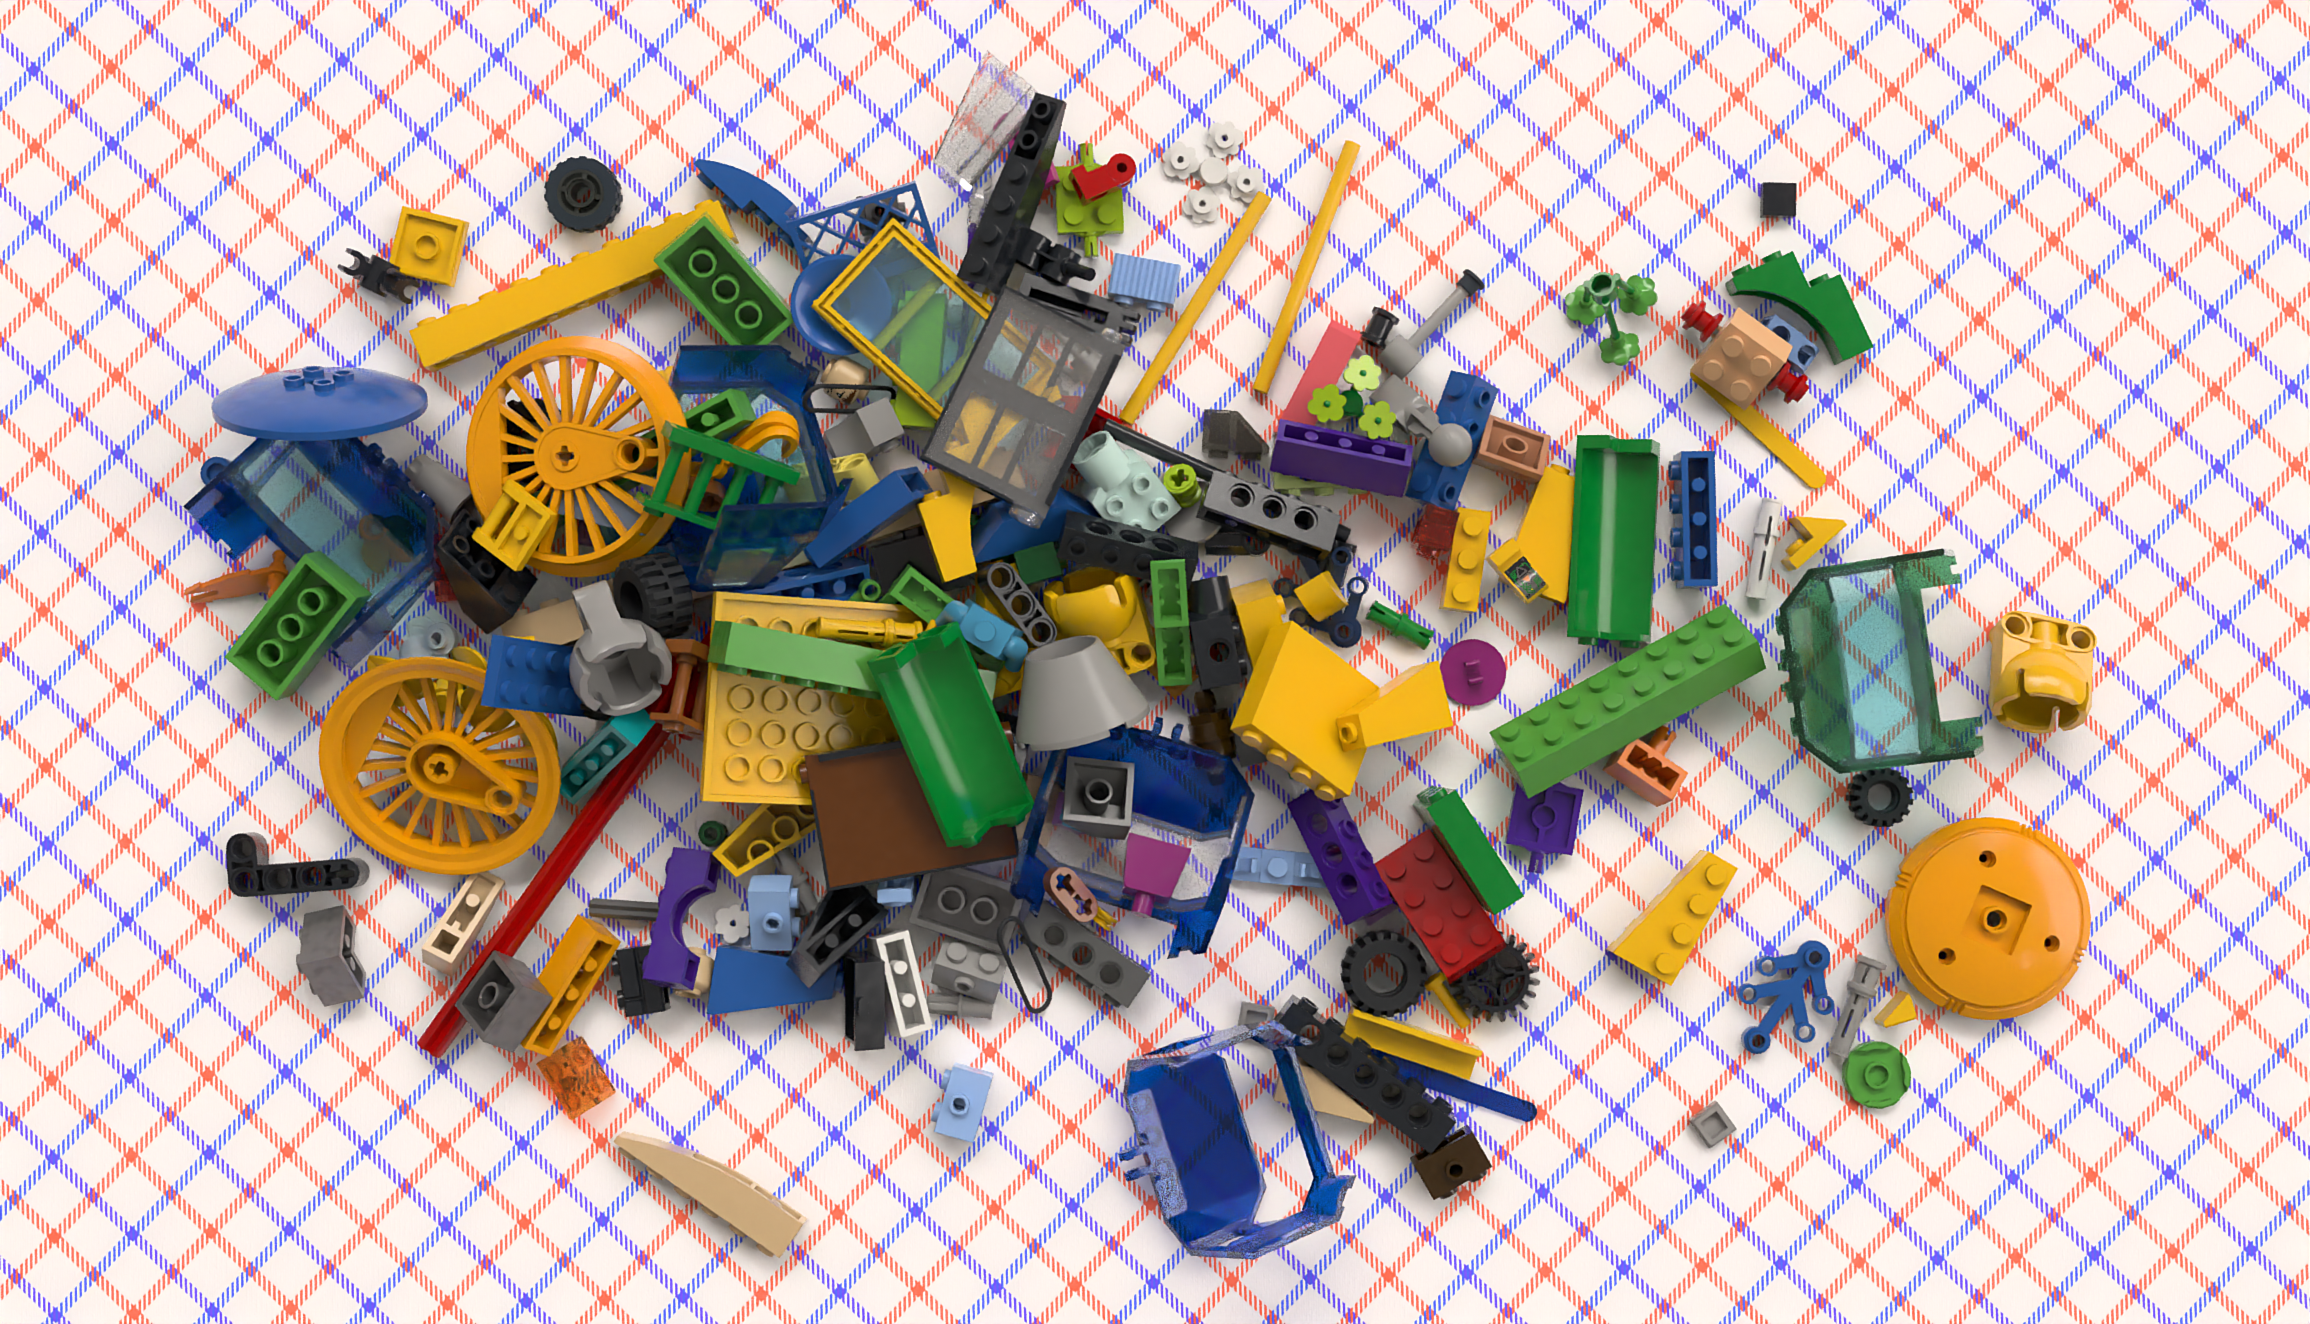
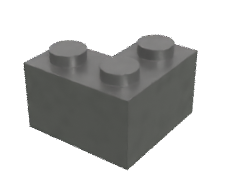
M344 905L304 914L303 928L299 930L301 947L300 954L296 955V965L298 971L301 974H305L308 979L312 994L319 997L324 1007L362 999L365 993L366 971L354 952L356 925Z

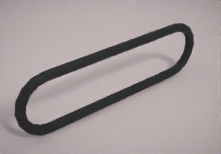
M822 383L812 386L805 393L802 406L810 413L854 414L858 409L811 408L807 405V401L810 395L818 389L889 391L891 393L890 400L896 399V391L890 386Z
M1009 916L998 926L996 933L997 942L1026 1008L1031 1013H1041L1046 1010L1052 1000L1051 986L1023 922L1016 916ZM1010 921L1017 922L1047 990V999L1040 1008L1035 1009L1030 1005L1002 941V930Z

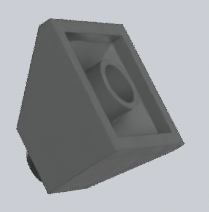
M1068 756L1062 822L1091 837L1125 840L1131 827L1135 763Z

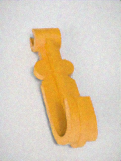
M778 410L770 411L733 436L728 443L755 452L770 440L783 439L781 457L786 459L794 453L799 444V426L797 420L792 415ZM722 459L720 464H716L711 480L723 478L728 469L733 467L734 463ZM691 462L690 476H697L702 462Z

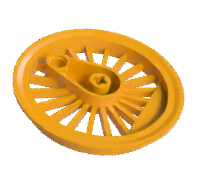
M567 336L543 341L519 353L507 362L486 386L472 415L466 444L468 482L474 503L483 522L486 521L503 494L502 487L507 479L519 482L539 474L524 488L525 491L532 495L544 485L536 498L544 505L550 499L554 488L549 509L556 513L557 516L540 541V545L536 547L526 563L527 565L549 574L564 577L584 578L615 572L616 567H619L620 562L644 556L651 551L671 528L676 519L675 516L664 513L663 517H657L643 511L644 506L613 483L614 481L627 478L652 486L655 489L671 449L668 445L670 440L661 434L665 420L688 428L681 405L664 377L643 357L618 343L589 336ZM571 358H586L587 363L573 414ZM558 360L561 415L544 365ZM600 362L613 369L614 372L585 418ZM532 371L538 383L550 421L520 381ZM625 378L634 387L636 392L597 426H594ZM511 389L515 391L543 431L506 405L505 397ZM641 401H644L651 415L650 419L621 431L609 430ZM506 417L535 437L537 441L534 442L508 434ZM655 427L658 447L649 438L636 436V434ZM507 442L533 449L534 454L508 455ZM637 446L639 448L640 455L638 460L635 462L632 457L633 449ZM691 448L688 453L684 452L665 500L679 506L683 504L689 484ZM571 454H574V459H570ZM658 461L657 478L639 474L651 470ZM508 463H535L531 467L508 475ZM598 486L604 487L641 515L629 530L626 529L597 490ZM583 487L586 488L620 535L618 540L608 546L605 545L599 525L595 523ZM563 491L565 499L566 554L551 551L560 516L558 511ZM574 491L595 552L579 555L578 526L577 518H575ZM516 500L493 534L496 539L510 519V513L519 505Z
M409 657L393 660L378 665L354 679L335 699L326 715L319 738L318 754L321 776L327 794L334 808L349 828L366 844L393 861L407 867L435 874L469 875L501 867L523 855L538 841L551 822L560 796L561 771L554 741L539 714L532 711L495 708L469 733L464 731L483 694L486 670L464 662L439 657ZM432 678L448 680L444 725ZM420 679L430 721L407 686L406 680ZM461 683L476 689L458 727H454L458 684ZM398 695L416 723L394 704ZM506 710L518 722L482 739H475ZM389 716L405 731L385 722L387 717ZM524 732L532 745L487 749L489 746ZM381 733L399 743L380 740L377 737ZM371 750L403 756L367 760ZM536 757L538 771L510 766L502 760ZM406 769L365 787L362 786L358 779L360 772ZM409 780L411 782V785L383 810L369 797ZM526 781L538 784L536 797L526 792ZM418 790L423 796L407 827L402 826L389 817ZM501 791L507 792L510 796L503 794ZM430 797L437 799L433 838L414 832ZM446 802L451 803L460 842L443 841ZM520 803L531 808V811L524 819L515 813ZM463 806L469 807L488 839L472 842ZM486 812L502 817L512 828L499 834Z

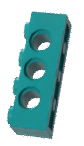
M644 708L625 715H612L561 766L560 794L571 804L577 803L624 759L655 724V721L649 719L650 715Z

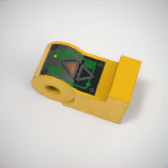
M1514 538L1508 539L1485 558L1511 590L1527 605L1549 588L1545 579L1532 566L1533 564L1522 552L1521 547Z

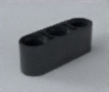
M1004 562L988 564L982 567L977 576V583L1003 620L1024 632L1021 639L1027 643L1028 648H1038L1054 642L1057 635L1054 622L1014 568ZM994 570H998L1002 576V583L999 587H996L991 581V575ZM1014 597H1018L1022 602V610L1019 614H1016L1012 609L1011 603ZM1035 624H1038L1042 629V637L1039 641H1036L1032 636V628Z

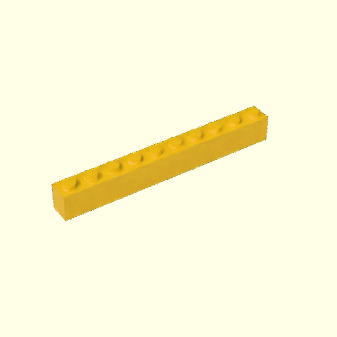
M712 199L702 201L694 206L695 210L684 215L681 212L671 214L663 219V224L653 228L650 225L640 227L633 231L632 237L621 241V239L617 238L607 241L602 245L601 250L592 254L589 251L579 253L571 258L572 262L561 267L558 264L548 266L540 271V276L530 280L527 277L517 279L509 284V289L499 293L498 291L484 293L478 297L479 301L469 306L467 304H459L448 309V314L438 319L436 317H428L417 323L418 327L409 330V333L424 368L431 372H436L665 275L662 269L653 261L655 255L706 211L735 244H739L724 206L719 200L715 202Z

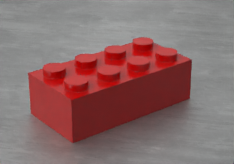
M1429 828L1374 863L1382 881L1388 888V893L1449 984L1506 948L1505 940Z

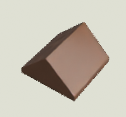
M1489 415L1472 464L1534 485L1543 476L1551 436Z

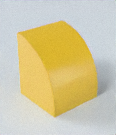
M1329 571L1319 574L1294 590L1305 609L1318 622L1323 621L1349 605Z

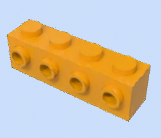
M579 914L573 920L537 978L553 999L529 1030L524 1040L521 1041L520 1044L523 1048L550 1057L621 943L604 925Z

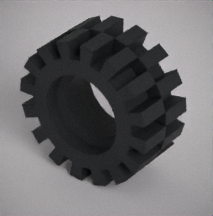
M1872 767L1861 770L1862 773L1855 774L1852 778L1854 782L1848 784L1847 789H1850V795H1846V801H1850L1851 805L1848 808L1850 812L1855 813L1854 817L1857 820L1863 821V824L1868 826L1891 827L1894 823L1902 822L1904 815L1908 816L1911 810L1907 808L1909 805H1913L1914 799H1910L1913 789L1907 786L1909 780L1906 777H1902L1901 772L1892 770L1889 767ZM1876 784L1887 786L1892 795L1890 804L1882 810L1874 809L1868 802V792Z

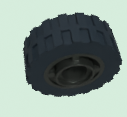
M579 156V158L570 157L564 162H559L556 165L557 167L550 171L548 181H545L544 186L546 189L544 200L547 202V209L554 216L553 218L563 226L579 233H594L596 230L601 231L605 229V226L609 223L612 224L616 214H619L621 210L620 204L623 202V195H621L622 187L617 181V176L614 172L598 160L590 159L586 156ZM583 187H589L591 192L589 199L584 203H578L577 192Z

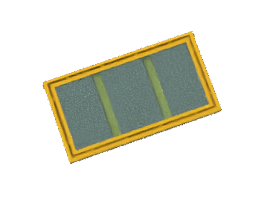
M894 218L886 224L822 295L813 301L811 306L814 311L936 421H938L992 309L986 301L958 278L953 271ZM1005 320L982 369L1010 382L1029 341ZM1034 347L1016 386L1027 391L1031 387L1046 383L1056 365ZM991 401L992 406L997 405L995 402ZM956 421L951 435L959 440L961 444L965 445L958 421Z

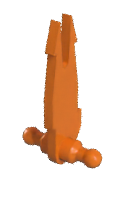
M282 550L274 551L272 554L273 562L269 564V567L252 571L250 569L241 570L204 583L198 582L185 589L184 595L206 592L191 597L190 603L213 602V600L242 597L260 592L267 594L268 599H270L289 574L286 565L283 563L286 558L285 552Z

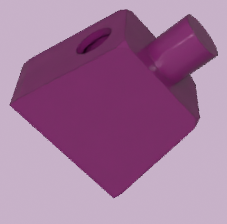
M1129 832L1125 846L1122 893L1135 896L1131 910L1133 915L1151 918L1155 902L1169 903L1190 856L1191 848Z

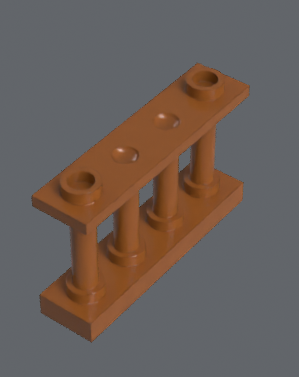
M666 639L665 643L671 655L676 658V663L679 664L669 713H650L649 719L662 724V730L666 732L685 734L703 742L709 664L707 660L710 647L694 639ZM697 667V672L700 676L690 719L683 716L692 668Z

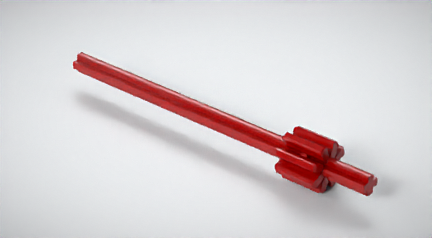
M711 628L700 642L709 647ZM673 656L672 677L667 686L660 684L662 688L661 695L652 704L644 708L649 715L650 713H669L679 666L676 663V658ZM697 667L692 668L683 716L690 719L700 676L697 672ZM655 722L640 743L605 776L420 1037L417 1044L421 1049L428 1051L431 1056L441 1058L467 1022L455 1006L456 1002L494 950L510 957L515 955L671 735L670 732L662 730V724ZM677 734L684 740L692 741L694 739L685 734Z

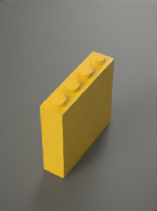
M1293 620L1270 628L1230 730L1240 736L1245 744L1255 747L1266 755V759L1269 762L1279 765L1289 772L1295 781L1304 783L1312 789L1318 798L1325 801H1333L1348 797L1351 794L1368 747L1343 752L1336 718L1378 690L1379 687Z

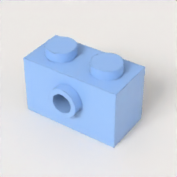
M752 875L747 891L751 950L792 951L795 937L801 936V917H795V908H799L800 894L799 888H793V875Z
M957 1062L953 1065L952 1070L946 1069L940 1089L946 1090L942 1103L936 1101L931 1121L936 1122L934 1132L973 1143L994 1073Z

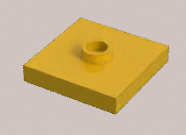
M402 206L389 262L400 267V272L408 277L454 288L470 223Z

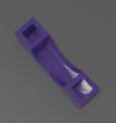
M673 847L672 855L666 862V881L664 889L660 891L658 896L659 911L656 922L652 924L650 930L651 945L649 953L645 956L642 965L643 979L655 986L690 991L694 989L700 957L691 952L683 938L682 926L689 908L698 899L716 892L722 863L711 851Z

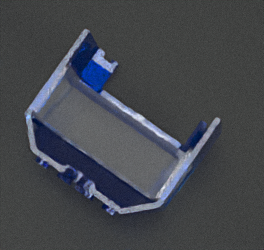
M1156 716L1152 731L1141 730L1135 727L1126 729L1125 724H1121L1109 729L1110 737L1076 747L1052 750L1022 837L1009 892L1017 900L1024 898L1030 904L1029 911L1037 918L1046 893L1043 887L1045 873L1052 867H1067L1076 873L1097 901L1128 911L1132 910L1135 896L1122 893L1127 837L1125 840L1091 837L1087 834L1078 835L1052 825L1059 792H1064L1068 756L1135 763L1132 816L1129 832L1191 848L1190 856L1169 903L1155 902L1151 918L1176 925L1167 959L1178 958L1179 953L1182 951L1190 950L1193 955L1206 953L1227 898L1255 794L1230 757L1221 755L1214 750H1205L1189 745L1180 740L1184 727L1180 723H1176V726L1173 727L1171 739L1159 735L1164 723L1163 718ZM1064 876L1056 877L1058 880L1056 888L1066 889L1062 883L1065 878Z

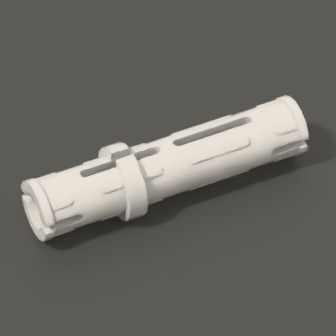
M1763 497L1761 499L1762 504L1758 526L1754 527L1753 530L1756 538L1747 589L1744 596L1759 600H1766L1776 538H1780L1781 533L1778 530V524L1783 504L1782 500Z

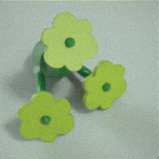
M1363 355L1359 360L1352 358L1348 361V368L1343 373V379L1346 383L1352 384L1350 390L1340 394L1339 388L1334 384H1328L1324 389H1314L1312 393L1314 398L1308 402L1307 408L1311 414L1317 415L1320 422L1325 423L1329 419L1339 421L1342 418L1349 419L1355 417L1358 420V427L1363 431H1367V436L1370 439H1376L1378 436L1388 438L1393 433L1392 424L1396 421V415L1390 412V406L1387 402L1377 401L1374 406L1367 404L1362 412L1363 399L1358 392L1364 389L1369 391L1377 389L1380 383L1378 377L1382 373L1381 368L1374 365V360L1369 355Z

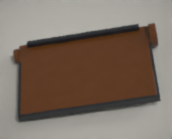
M1009 721L1000 722L1014 754L1013 737ZM901 739L804 755L805 763L798 764L801 783H809L827 892L1020 857L1016 827H1007L1006 824L992 826L981 837V842L969 848H963L962 845L947 847Z

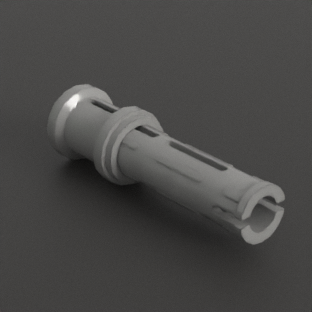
M1860 954L1856 958L1859 962L1853 979L1847 982V990L1850 992L1839 1017L1830 1046L1827 1049L1845 1058L1849 1056L1850 1048L1860 1026L1869 998L1873 999L1874 996L1876 997L1877 991L1875 987L1882 970H1886L1887 967L1884 963ZM1852 1012H1853L1851 1021H1850L1849 1026H1848V1029H1847V1031H1846L1848 1022H1849L1850 1017H1851V1014H1852Z

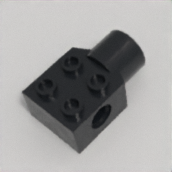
M1228 575L1192 581L1189 590H1187L1188 618L1201 690L1240 684L1243 682L1242 676L1247 675L1248 672L1244 654H1237L1236 643L1241 641L1238 621L1231 622V617L1235 616V609ZM1221 644L1226 647L1228 656L1225 661L1217 662L1211 658L1210 647L1212 645Z

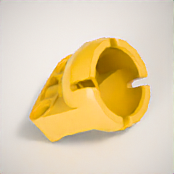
M1090 566L1066 574L1063 582L1055 580L1043 590V603L1046 613L1056 626L1057 635L1055 641L1076 636H1097L1127 675L1145 670L1154 664L1157 655L1156 637L1152 632L1137 577ZM1137 645H1144L1151 652L1146 655H1140L1133 648Z
M2022 611L2007 612L1989 632V641L1992 644L1988 704L1992 715L1996 716L1997 720L2005 727L2038 734L2052 733L2054 731L2055 713L2057 710H2060L2058 726L2063 731L2072 730L2082 725L2092 707L2093 649L2097 644L2095 633L2087 626L2060 618Z

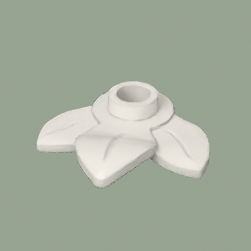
M426 616L415 617L407 622V629L411 637L401 645L399 659L409 657L449 659L452 649L458 646L459 635L448 623H435ZM441 634L442 641L439 644V635Z

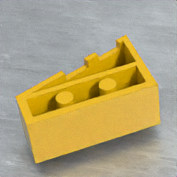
M1267 578L1231 588L1232 599L1238 617L1237 621L1242 631L1252 672L1270 628L1282 624L1281 615L1287 614L1282 595H1275Z

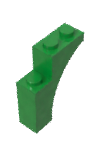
M1780 250L1762 258L1763 264L1752 269L1750 264L1731 272L1733 278L1725 283L1730 296L1744 295L1765 298L1777 302L1798 314L1818 334L1834 365L1874 347L1841 274L1829 278L1828 273L1809 281L1811 286L1809 287L1793 251L1782 255Z

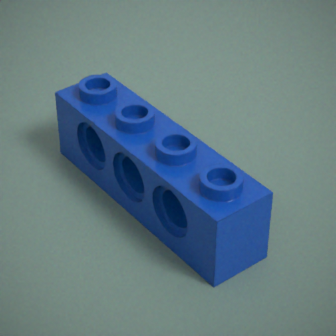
M852 555L843 557L832 565L822 568L811 564L727 583L729 593L847 601L858 590L859 584L865 579H871L869 564ZM872 585L865 588L864 593L866 595L872 594Z

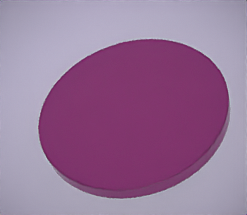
M1467 639L1454 644L1446 651L1440 663L1445 691L1450 698L1460 704L1469 706L1485 704L1494 699L1504 686L1506 679L1504 659L1494 646L1483 640Z

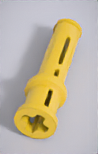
M819 616L816 623L817 638L875 642L885 649L899 642L906 644L913 639H917V634L923 632L921 621H914L912 624L897 623L891 618H886L879 623Z

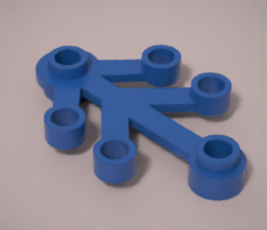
M1809 940L1802 943L1794 954L1778 957L1765 955L1757 960V971L1767 977L1774 976L1780 969L1797 968L1790 979L1758 985L1745 983L1738 988V999L1749 1005L1756 1003L1759 998L1778 995L1758 1026H1749L1742 1032L1741 1044L1747 1051L1753 1054H1761L1769 1048L1771 1042L1769 1035L1790 1004L1795 1024L1793 1027L1795 1039L1808 1043L1815 1038L1816 1031L1808 1021L1802 986L1810 976L1814 998L1811 1002L1813 1010L1821 1015H1828L1833 1011L1835 1004L1833 999L1827 994L1823 973L1830 963V952L1826 945L1816 940ZM1816 951L1819 954V960L1812 964L1809 961V955L1811 952ZM1766 960H1770L1773 965L1769 972H1764L1762 969V964ZM1746 988H1752L1754 992L1753 997L1749 1000H1745L1743 997V992ZM1822 998H1826L1828 1001V1006L1825 1010L1818 1008V1002ZM1803 1026H1807L1809 1029V1034L1805 1038L1799 1036V1030ZM1761 1035L1763 1039L1762 1044L1754 1047L1752 1044L1753 1037Z

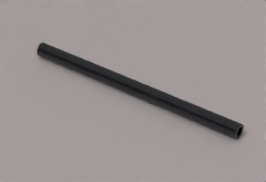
M1109 418L1102 431L1109 432L1114 440L1171 466L1177 464L1189 465L1196 473V477L1204 481H1208L1214 470L1223 471ZM1294 520L1295 522L1306 526L1302 521ZM1339 523L1335 540L1346 543L1351 528Z

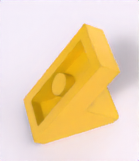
M1800 516L1789 518L1788 521L1805 540L1803 541L1801 538H1798L1784 550L1788 555L1780 562L1788 571L1798 569L1845 528L1847 524L1844 520Z

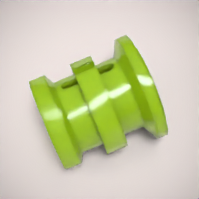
M1177 464L1166 471L1163 477V484L1180 507H1191L1200 500L1202 490L1198 485L1196 473L1192 467L1186 464Z

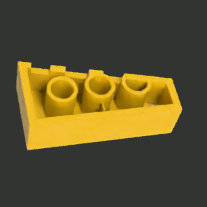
M760 803L714 849L712 854L735 877H738L815 830L816 823L813 806Z

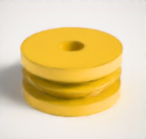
M1098 905V911L1093 920L1110 932L1112 930L1110 926H1113L1112 923L1116 924L1118 920Z

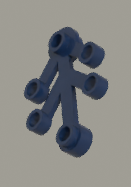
M1346 546L1338 547L1332 553L1334 564L1331 576L1339 589H1341L1347 566L1353 561V552ZM1340 550L1348 554V560L1345 563H1341L1337 559V554ZM1288 551L1290 554L1298 556L1310 580L1322 573L1316 560ZM1356 576L1349 580L1347 585L1348 592L1350 593L1347 602L1349 605L1345 607L1344 613L1341 609L1331 615V619L1326 618L1318 622L1309 614L1305 607H1297L1290 612L1289 621L1293 620L1300 627L1308 626L1329 633L1331 641L1338 647L1349 648L1354 646L1362 636V626L1356 618L1363 595L1369 590L1368 580L1363 576ZM1283 577L1275 582L1273 589L1276 595L1281 594L1282 598L1291 596L1299 599L1294 590L1301 585L1295 584L1290 578ZM1355 580L1361 581L1364 585V589L1360 593L1353 589ZM1281 582L1289 584L1290 590L1287 594H1283L1280 591L1279 585ZM1297 611L1305 614L1304 623H1298L1295 620V613ZM1342 625L1350 629V635L1347 638L1342 637L1339 633Z

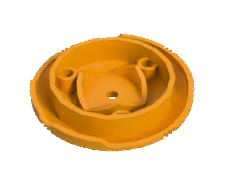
M1981 817L1961 820L1942 826L1925 836L1914 845L1899 864V871L1901 872V874L1897 875L1899 880L1894 882L1896 884L1895 887H1891L1888 890L1885 904V930L1888 944L1907 979L1922 995L1939 1007L1943 1008L1945 1006V1010L1949 1011L1951 1009L1952 1013L1957 1011L1958 1015L1973 1019L2001 1020L2029 1013L2052 1000L2064 989L2078 970L2079 966L2077 963L2082 962L2080 956L2085 955L2082 950L2087 949L2090 936L2091 914L2088 894L2083 879L2071 858L2057 843L2041 831L2036 829L2032 831L2033 827L2029 826L2026 828V824L2020 826V822L2004 818ZM1980 855H1986L1987 859L1985 862L1980 861ZM1990 912H1996L2000 916V922L1995 927H1990L1987 924V916ZM2045 939H2047L2046 946H2044ZM1941 951H1944L1946 953V957L1944 959L1939 958V953Z

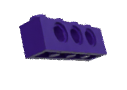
M1310 789L1286 804L1345 926L1366 919L1393 903L1388 893V888L1382 881L1373 862V857L1367 850L1343 798L1325 801L1318 798L1315 792Z

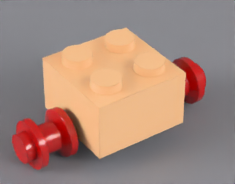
M1703 300L1698 305L1692 302L1680 317L1685 321L1682 328L1688 330L1693 327L1700 332L1699 340L1702 343L1709 337L1712 338L1696 359L1691 369L1692 373L1743 410L1748 408L1765 386L1769 391L1778 388L1785 393L1783 401L1787 404L1792 400L1798 403L1810 387L1806 384L1809 377L1805 374L1796 377L1789 372L1791 364L1787 362V359L1793 348L1792 345L1739 307L1722 327L1719 324L1724 315L1719 313L1712 316L1706 312V302Z

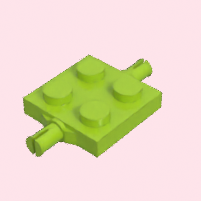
M1086 143L1079 144V164L1074 166H1055L1060 180L1059 183L1055 184L1057 235H1075L1084 238L1085 258H1090L1091 256L1090 245L1092 246V258L1099 257L1097 238L1106 234L1124 233L1122 189L1086 206H1082L1068 177L1071 169L1084 164L1087 172L1102 166L1094 163L1093 143L1087 144V156Z

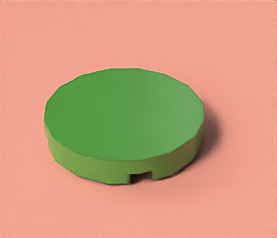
M1871 1040L1858 1044L1849 1052L1848 1058H1845L1842 1064L1841 1078L1845 1090L1853 1100L1868 1108L1883 1109L1895 1105L1901 1100L1900 1098L1903 1094L1907 1092L1911 1082V1069L1907 1058L1896 1047L1883 1041Z

